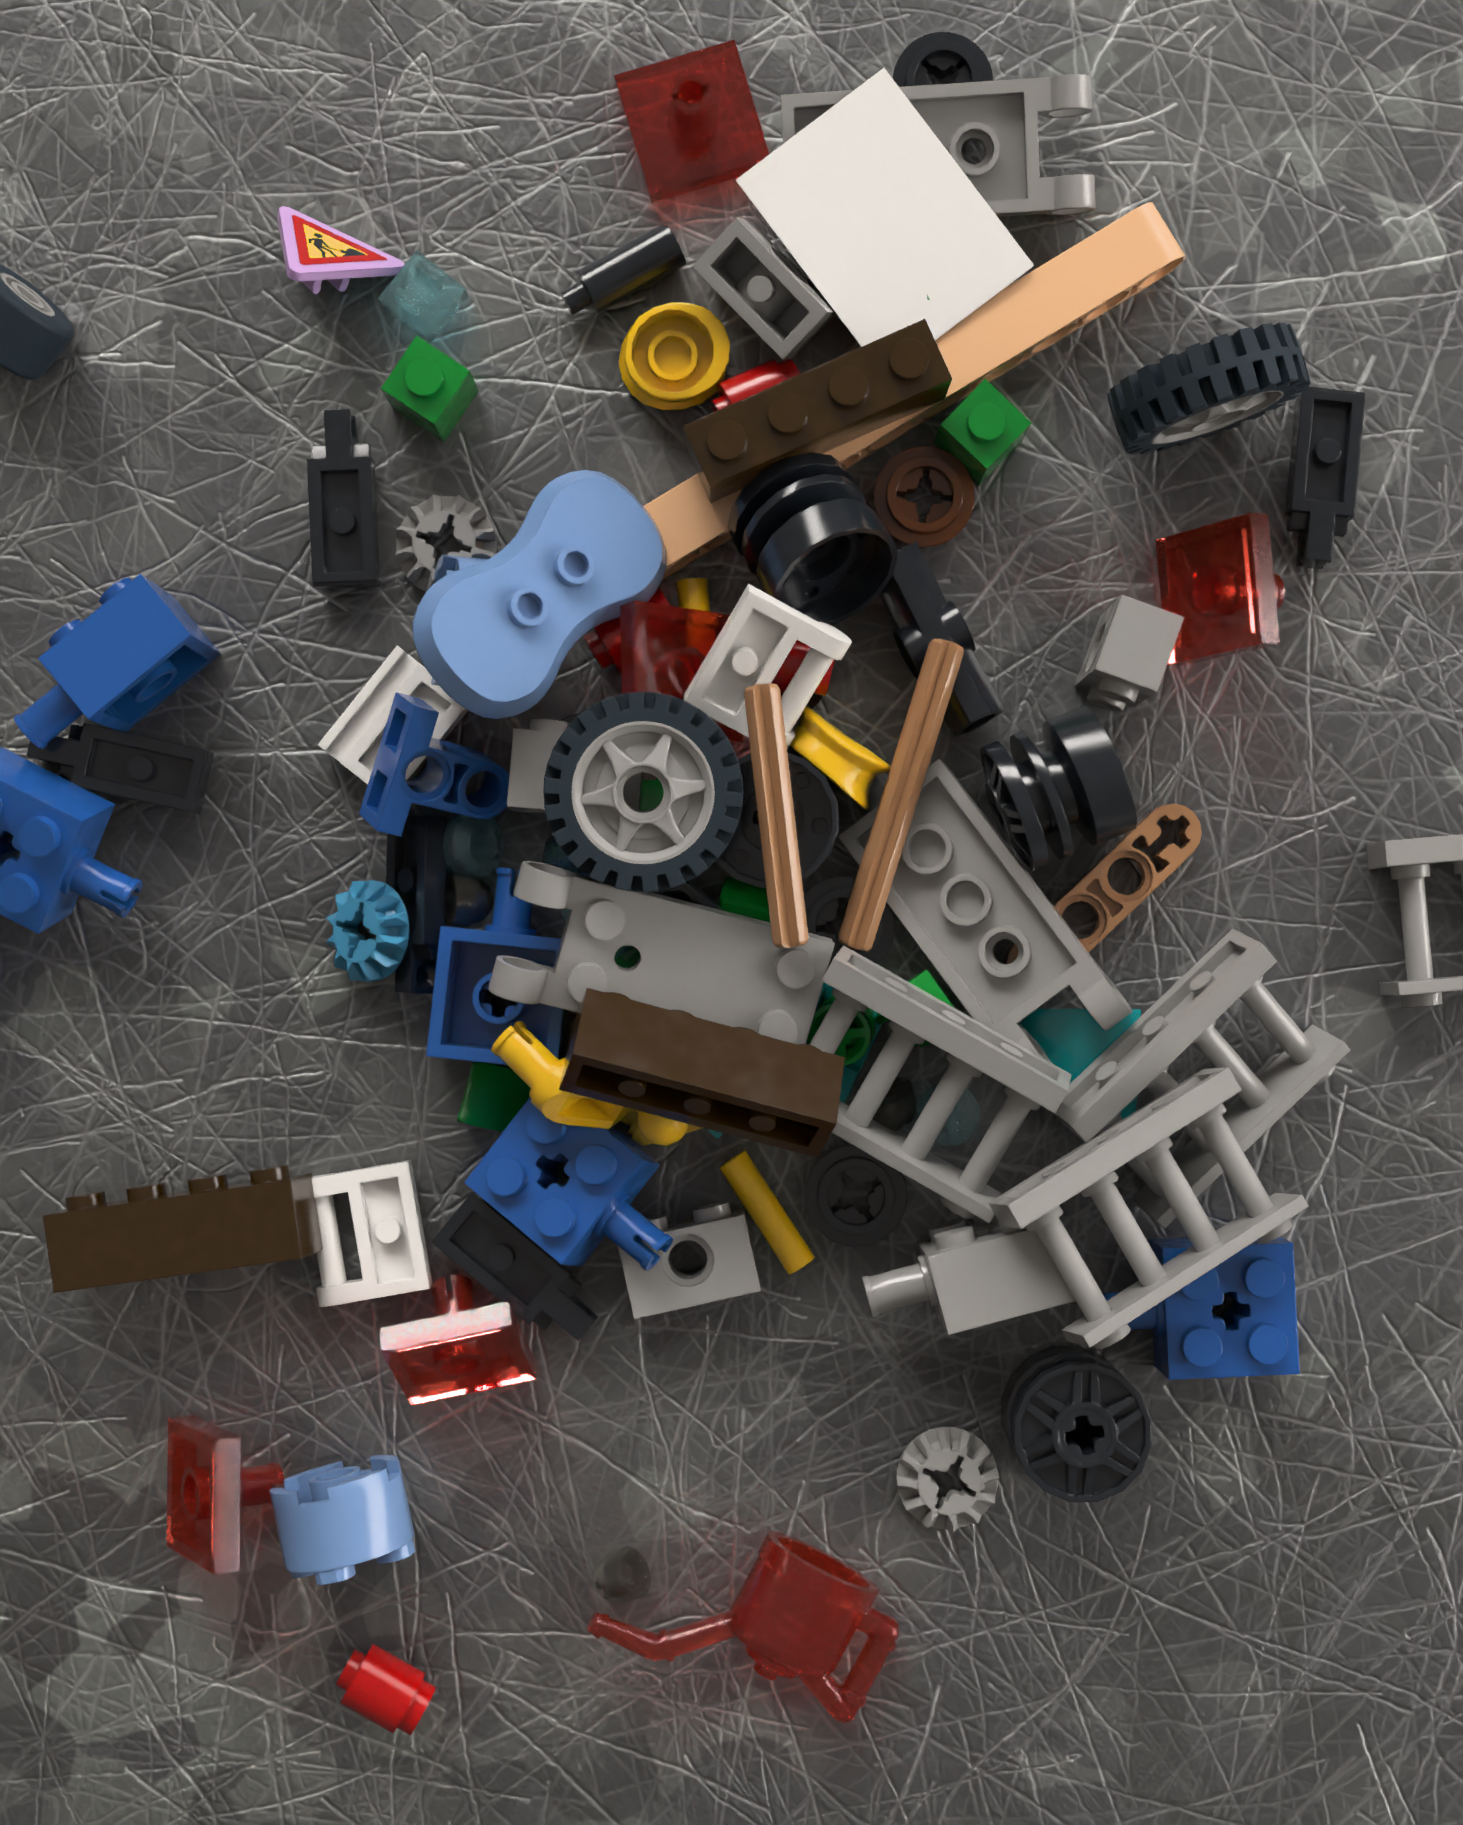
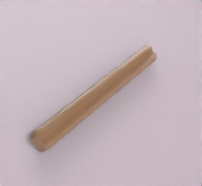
M933 639L928 645L838 934L839 942L846 947L859 951H869L873 946L964 655L963 647L956 643L943 639Z

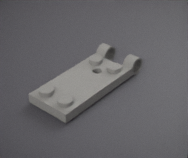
M1068 74L1042 78L899 87L997 217L1036 214L1075 215L1096 210L1094 175L1074 174L1040 178L1038 116L1067 118L1091 113L1093 111L1091 76ZM854 90L780 95L783 144ZM970 140L979 141L985 148L984 159L977 164L967 163L961 155V148L964 143Z
M938 759L931 764L925 776L886 902L973 1019L1051 1062L1038 1042L1020 1022L1068 986L1073 989L1092 1017L1105 1031L1109 1030L1133 1011L1114 983L1100 969L945 762ZM878 806L838 836L859 866ZM1010 939L1017 945L1018 956L1014 962L1002 964L996 959L994 948L1000 940Z
M522 861L514 896L539 906L570 910L554 967L538 964L519 957L499 955L496 957L488 987L491 993L519 1003H541L578 1012L587 988L601 992H616L638 1002L668 1010H683L697 1018L731 1027L749 1028L760 1035L793 1044H806L824 983L821 980L828 969L835 945L831 938L808 933L809 938L805 945L778 948L772 942L771 925L769 922L653 892L616 889L613 886L600 883L587 875L540 862ZM631 945L639 950L640 958L636 965L630 968H623L616 964L614 956L620 947Z

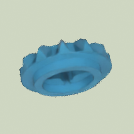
M376 880L352 881L349 891L335 895L338 912L326 917L333 925V935L325 944L337 950L334 958V967L346 970L349 980L377 982L391 975L404 957L409 939L408 915L401 897L388 884ZM363 922V925L370 929L369 932L376 935V939L365 940V937L358 933L359 923Z

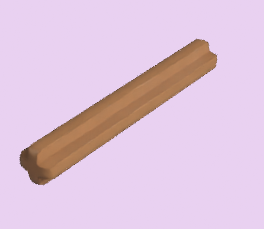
M757 684L745 689L744 699L772 942L778 948L798 947L805 945L809 936L781 692L777 684Z

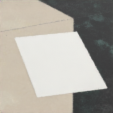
M885 68L736 179V182L861 347L923 319H926L931 333L936 340L1034 266Z

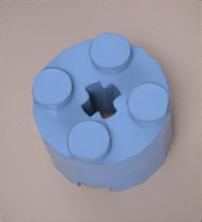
M394 1455L370 1456L372 1469L361 1470L358 1466L344 1467L342 1461L331 1463L283 1480L285 1489L280 1487L269 1490L284 1565L291 1573L292 1578L315 1575L317 1585L337 1583L347 1580L356 1574L355 1564L375 1558L376 1562L380 1564L391 1563L408 1558L415 1552L413 1544L415 1533L398 1457Z

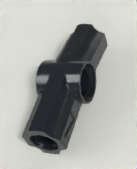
M914 542L897 550L898 558L894 574L879 596L896 627L893 629V635L899 651L917 680L928 645L933 639L947 640L963 647L964 655L944 716V720L955 738L962 734H968L987 724L990 720L1000 715L1004 708L973 653L976 648L965 620L954 603L950 600L946 601L936 582L937 579L917 542Z

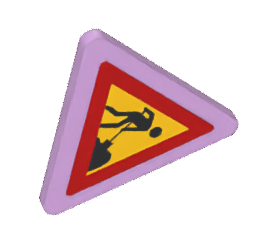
M279 207L277 220L287 277L294 281L302 282L314 294H318L321 291L322 280L329 281L339 292H344L350 278L394 276L403 273L405 265L403 261L290 207Z

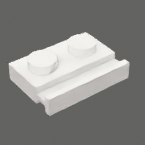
M397 645L326 733L318 746L368 784L396 692L420 698L439 712L432 738L444 741L468 710L456 703L440 686L432 685V677L427 669ZM427 756L415 758L406 769V781H411L416 777L427 763Z

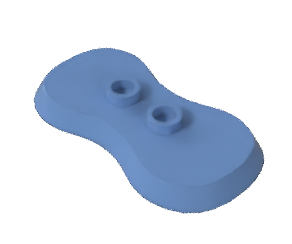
M590 470L573 471L555 478L534 499L522 526L508 545L483 562L444 576L435 582L424 594L417 606L413 620V640L422 663L431 677L447 695L468 711L483 718H508L529 710L548 692L568 651L585 633L597 625L637 610L655 594L666 569V547L655 521L639 500L615 479L601 472Z

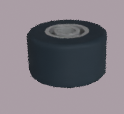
M0 264V367L28 380L40 379L73 338V326L66 315L40 290L17 273Z

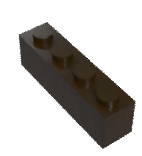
M923 319L684 425V445L708 499L712 503L742 490L762 470L787 457L809 452L823 454L944 400L952 377L927 321Z
M587 988L573 1024L559 1090L817 1158L837 1124L845 1057L823 1052L812 1045L793 1044L760 1035L749 1028L731 1027L697 1018L683 1010H668L638 1002L620 993L601 992Z
M279 1165L249 1171L250 1182L228 1185L227 1174H216L187 1180L189 1191L167 1194L166 1182L127 1188V1200L106 1202L105 1191L66 1197L67 1209L43 1215L53 1292L58 1293L296 1260L322 1250L323 1247L316 1199L313 1192L312 1173L290 1176L288 1165Z

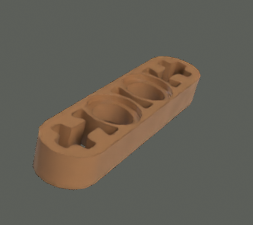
M1173 803L1155 808L1136 824V829L1124 835L1052 904L1061 917L1066 907L1073 902L1086 903L1092 908L1096 916L1095 929L1089 936L1079 939L1088 953L1195 851L1200 844L1202 835L1199 819L1192 810L1184 805ZM1160 818L1167 823L1178 819L1184 826L1178 834L1184 843L1180 848L1174 843L1162 847L1152 857L1163 864L1156 871L1150 858L1139 849L1132 847V843L1138 838L1143 848L1150 846L1162 833L1161 828L1156 824ZM1121 858L1132 860L1141 870V884L1130 895L1117 893L1108 883L1107 875L1110 866L1114 861ZM1014 942L1005 952L1003 964H1010L1016 960L1018 948Z

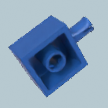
M139 574L133 580L129 577L124 578L113 584L102 594L99 600L102 606L84 621L80 619L73 620L62 626L52 635L49 640L51 648L38 659L58 683L24 712L17 714L14 717V721L24 735L41 749L48 746V743L82 714L88 720L114 730L127 732L221 655V653L174 596L142 574Z
M0 747V915L39 934L72 914L78 897L81 895L109 909L121 918L126 917L139 898L132 894V892H141L143 882L94 859L115 804L3 747Z
M497 867L492 925H485V930L440 926L426 1056L507 1065L499 1056H495L491 1052L492 1045L508 1027H513L515 1022L522 1021L527 1029L557 1059L561 1060L564 1058L569 1010L541 1003L525 1004L518 1002L517 1005L508 1006L505 1010V1015L502 1016L498 1014V1004L488 1002V987L497 956H514L554 967L561 943L559 938L536 936V930L530 929L533 904L513 896L516 870Z
M529 1098L464 1183L561 1265L582 1267L603 1238L607 1236L636 1260L645 1271L652 1269L662 1257L644 1244L642 1239L659 1252L661 1249L666 1253L673 1242V1238L668 1233L662 1232L630 1204L660 1164L614 1127L603 1129L556 1123L546 1118L531 1103L532 1098ZM561 1162L566 1163L564 1171L570 1177L566 1185L556 1183L559 1176L555 1171Z
M1282 1237L1264 1244H1258L1254 1241L1129 1322L1128 1325L1131 1330L1152 1329L1154 1366L1169 1380L1300 1374L1293 1242ZM1189 1238L1148 1239V1243L1161 1265L1193 1246ZM1120 1292L1102 1293L1106 1300H1109ZM1225 1293L1233 1299V1305L1231 1308L1225 1309L1224 1316L1220 1318L1212 1312V1306L1223 1304Z

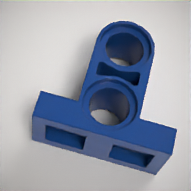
M396 692L359 815L376 831L400 837L402 836L411 803L477 819H489L499 815L507 808L509 774L495 761L474 748L432 738L439 712L420 698ZM427 756V767L423 774L417 779L406 781V769L415 758ZM485 771V781L482 787L476 793L466 795L465 789L469 778L475 773Z

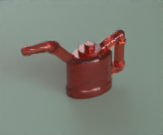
M769 1531L758 1550L759 1556L729 1611L669 1631L665 1628L659 1630L660 1634L611 1619L609 1614L595 1612L589 1621L587 1631L597 1639L603 1637L644 1658L654 1661L668 1660L669 1663L675 1661L677 1656L736 1637L746 1645L745 1650L755 1661L753 1668L758 1674L772 1681L776 1680L778 1675L790 1679L795 1678L797 1675L836 1721L842 1723L851 1722L860 1707L866 1705V1696L890 1651H894L898 1645L896 1640L900 1631L899 1624L895 1619L871 1607L880 1591L871 1580L829 1553L798 1538L774 1531ZM857 1629L867 1634L868 1638L844 1683L838 1684L831 1674L838 1665Z

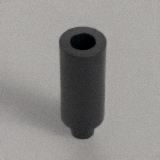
M663 223L576 271L579 282L563 290L560 294L572 315L590 305L593 306L597 313H600L685 266L686 260L674 234L668 225Z

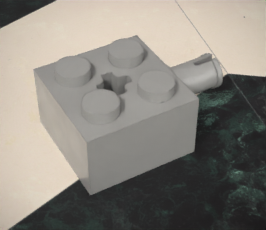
M995 1215L990 1223L986 1222L975 1226H967L965 1219L951 1220L928 1228L930 1238L916 1241L920 1256L917 1257V1264L873 1276L867 1275L862 1277L872 1317L928 1301L930 1307H934L935 1314L948 1335L1076 1301L1036 1231L1028 1232L1026 1227L1019 1229L1001 1226Z

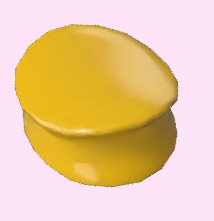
M670 302L653 307L637 318L622 342L618 361L622 381L631 395L649 407L661 410H683L701 404L717 392V384L722 382L725 377L726 366L729 362L730 341L724 325L711 311L702 306L684 302Z
M806 706L800 715V724L793 730L796 735L789 746L838 786L860 807L867 810L869 808V790L874 779L878 775L889 773L891 766Z

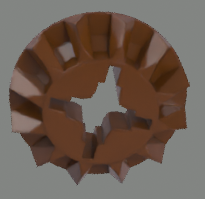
M918 446L901 451L884 465L875 483L873 499L876 514L894 541H901L909 545L917 542L919 548L922 549L940 544L945 545L965 528L974 508L975 492L971 476L959 459L940 448ZM923 473H927L930 493L940 496L943 500L950 501L932 504L923 523L919 522L920 514H917L916 503L906 501V498H899L897 496L915 493L918 484L921 483Z

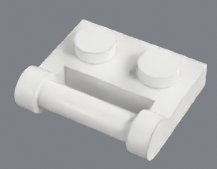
M748 584L686 690L684 700L702 710L709 717L749 737L744 699L745 689L752 685L771 683L796 640H799L811 648L781 697L788 749L796 735L792 730L793 726L833 660H842L852 641L835 627L818 622Z
M412 1160L312 1177L323 1247L322 1250L316 1252L322 1285L316 1287L319 1307L335 1306L426 1290L433 1286ZM348 1192L362 1279L347 1280L333 1194Z

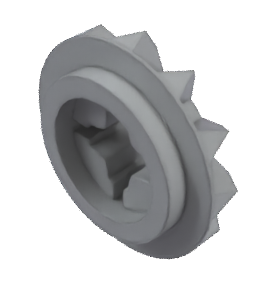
M433 494L428 500L417 506L410 507L401 526L396 529L395 556L406 577L425 592L435 583L434 574L438 562L436 560L437 551L435 548L421 538L422 536L430 538L431 535L441 537L445 528H449L451 520H453L452 526L454 528L455 540L463 544L464 548L471 550V552L460 550L459 553L449 552L447 555L489 559L496 554L497 540L490 520L481 508L460 495L438 496Z
M956 1427L930 1429L913 1439L901 1455L896 1474L897 1489L906 1510L926 1528L945 1529L952 1533L958 1528L979 1523L982 1515L991 1505L995 1504L998 1480L1000 1478L995 1459L986 1444L971 1432ZM958 1456H961L958 1461L960 1466L958 1476L971 1491L950 1489L946 1497L942 1496L940 1502L937 1503L939 1499L937 1496L939 1486L930 1474L924 1471V1468L933 1472L935 1470L946 1472L951 1464H955Z

